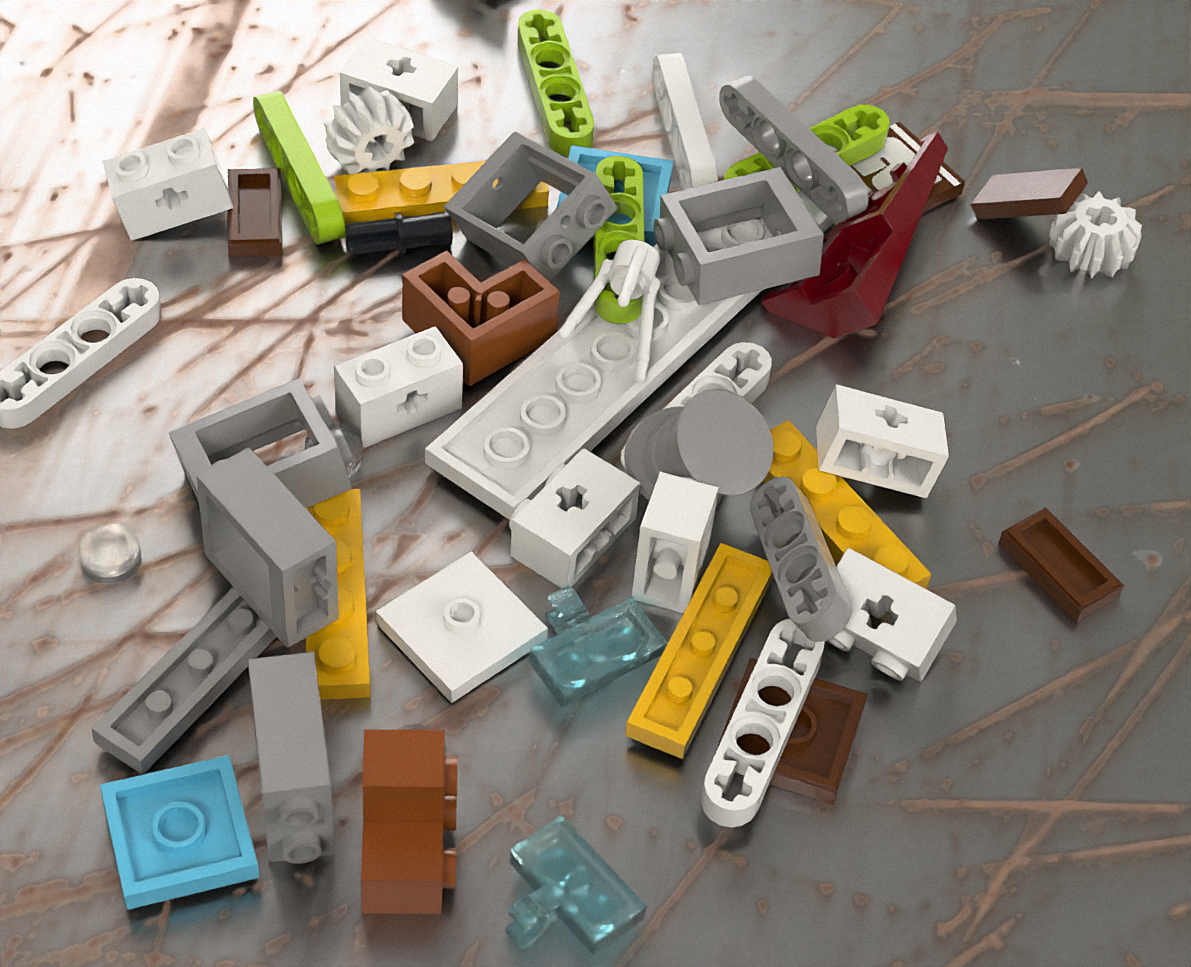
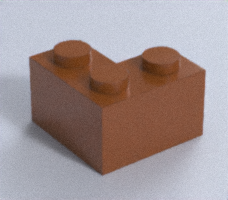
M445 251L402 274V321L416 334L436 326L463 363V380L471 386L542 346L557 332L560 291L525 259L481 283L448 251Z
M364 729L361 865L362 914H442V888L456 889V848H443V831H456L458 756H444L445 730Z

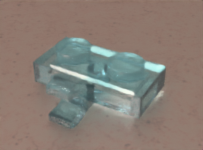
M568 585L548 595V601L554 609L546 612L545 617L558 635L530 648L528 662L560 706L564 707L661 656L667 641L633 597L592 617L582 604L577 593Z
M562 815L511 848L509 863L535 891L521 898L508 909V914L515 921L506 926L505 931L522 950L538 941L558 918L566 924L593 955L644 920L647 905Z

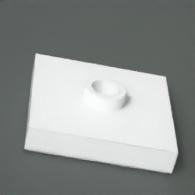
M472 551L376 611V624L451 703L547 641L548 628Z

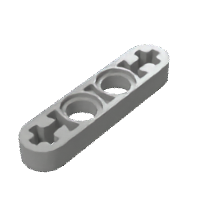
M743 76L721 87L719 102L722 112L729 123L776 168L781 167L787 178L830 219L841 223L866 210L868 206V193L861 177L752 76Z
M789 477L773 478L762 485L752 497L750 513L788 616L809 640L814 642L827 641L845 628L852 614V605L809 500ZM782 507L785 512L780 514L779 509ZM800 533L795 540H793L790 544L786 545V543L794 535ZM814 567L809 575L798 581L802 574ZM822 599L820 601L821 608L818 610L814 602Z

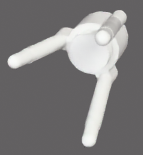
M639 240L623 241L618 247L614 260L603 261L598 276L558 332V336L561 339L568 338L607 283H610L612 290L619 295L618 305L620 307H626L630 299H637L643 296L635 379L638 383L645 382L647 377L655 297L661 284L655 277L660 262V256L656 249L648 243Z

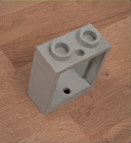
M514 131L445 204L444 209L467 240L511 266L525 259L551 282L618 207L596 173ZM498 178L497 185L493 187V182ZM541 181L568 195L524 244L497 229Z
M781 167L660 195V218L654 220L656 242L661 251H668L673 260L678 282L681 286H688L698 305L820 275L824 234ZM761 217L773 237L708 253L697 232Z
M300 378L168 432L183 471L198 502L196 475L207 470L215 462L228 459L249 447L254 451L306 429L314 446L270 464L267 467L305 508L352 489L345 465L352 463L353 457L345 437L340 429L330 433L329 429L334 426L322 397L319 395L311 399Z
M250 447L228 459L215 462L207 470L196 475L205 555L280 641L289 648L339 619L336 541Z
M314 652L248 659L269 862L306 863L315 860L319 856L334 854L331 780Z

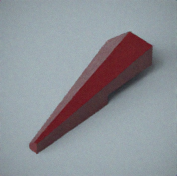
M938 132L925 136L919 141L921 148L909 166L904 162L898 163L890 171L893 182L888 187L878 192L875 190L868 193V206L865 211L841 223L839 222L823 238L824 245L822 247L820 275L794 281L788 288L777 292H769L761 302L769 313L834 339L878 323L948 150Z

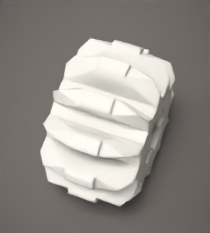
M369 86L360 97L349 92V101L344 105H332L335 117L323 122L327 135L324 139L327 144L326 148L334 160L337 159L342 169L349 174L375 172L379 168L387 171L389 170V164L394 160H405L403 149L415 143L411 131L414 127L411 115L401 105L396 96L388 90L379 93Z
M1100 191L1093 198L1081 193L1067 213L1056 214L1049 233V244L1054 247L1055 260L1069 262L1070 272L1078 269L1087 271L1091 279L1098 271L1106 276L1113 277L1117 270L1127 269L1129 263L1135 257L1142 236L1140 232L1142 224L1135 219L1136 209L1121 207L1120 197L1108 200L1102 196Z

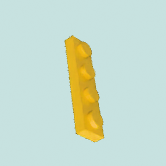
M486 161L333 176L334 194L340 204L345 226L349 223L393 219L396 212H400L402 216L438 213L446 211L444 209L445 204ZM498 178L493 182V187L497 185ZM541 181L516 209L548 206V185Z
M789 420L771 428L773 460L763 482L766 483L773 478L781 476L789 477L809 500L833 560L838 564L847 548H850L927 589L931 578V573L841 476L819 471L818 452Z
M350 489L306 508L336 541L339 619L306 637V653L314 652L320 700L370 697L360 489Z
M720 543L627 721L625 736L678 758H684L774 575L768 560Z

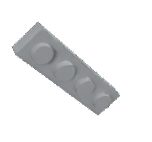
M233 587L91 728L94 743L143 775L249 666L248 659L257 658L277 636Z

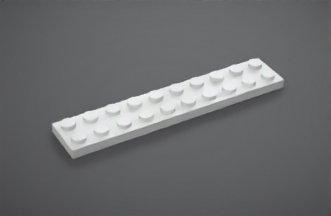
M798 192L799 197L822 233H824L835 221L821 211L803 192ZM761 217L697 232L708 253L773 237ZM656 244L654 248L659 253L660 262L655 277L661 284L655 297L650 355L645 382L638 383L635 379L641 315L630 323H610L596 313L593 303L568 338L561 339L558 336L559 331H557L425 448V464L510 520L514 510L524 499L532 500L545 487L551 472L559 464L564 463L567 465L583 448L590 452L762 290L698 305L688 286H681L678 282L673 260L668 251H661L658 244ZM614 292L615 298L618 299L619 295Z

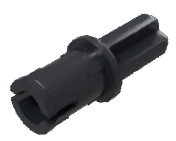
M447 211L417 216H402L400 212H396L393 219L349 223L345 226V244L348 252L351 254L398 249L399 255L406 253V249L453 244L451 218Z

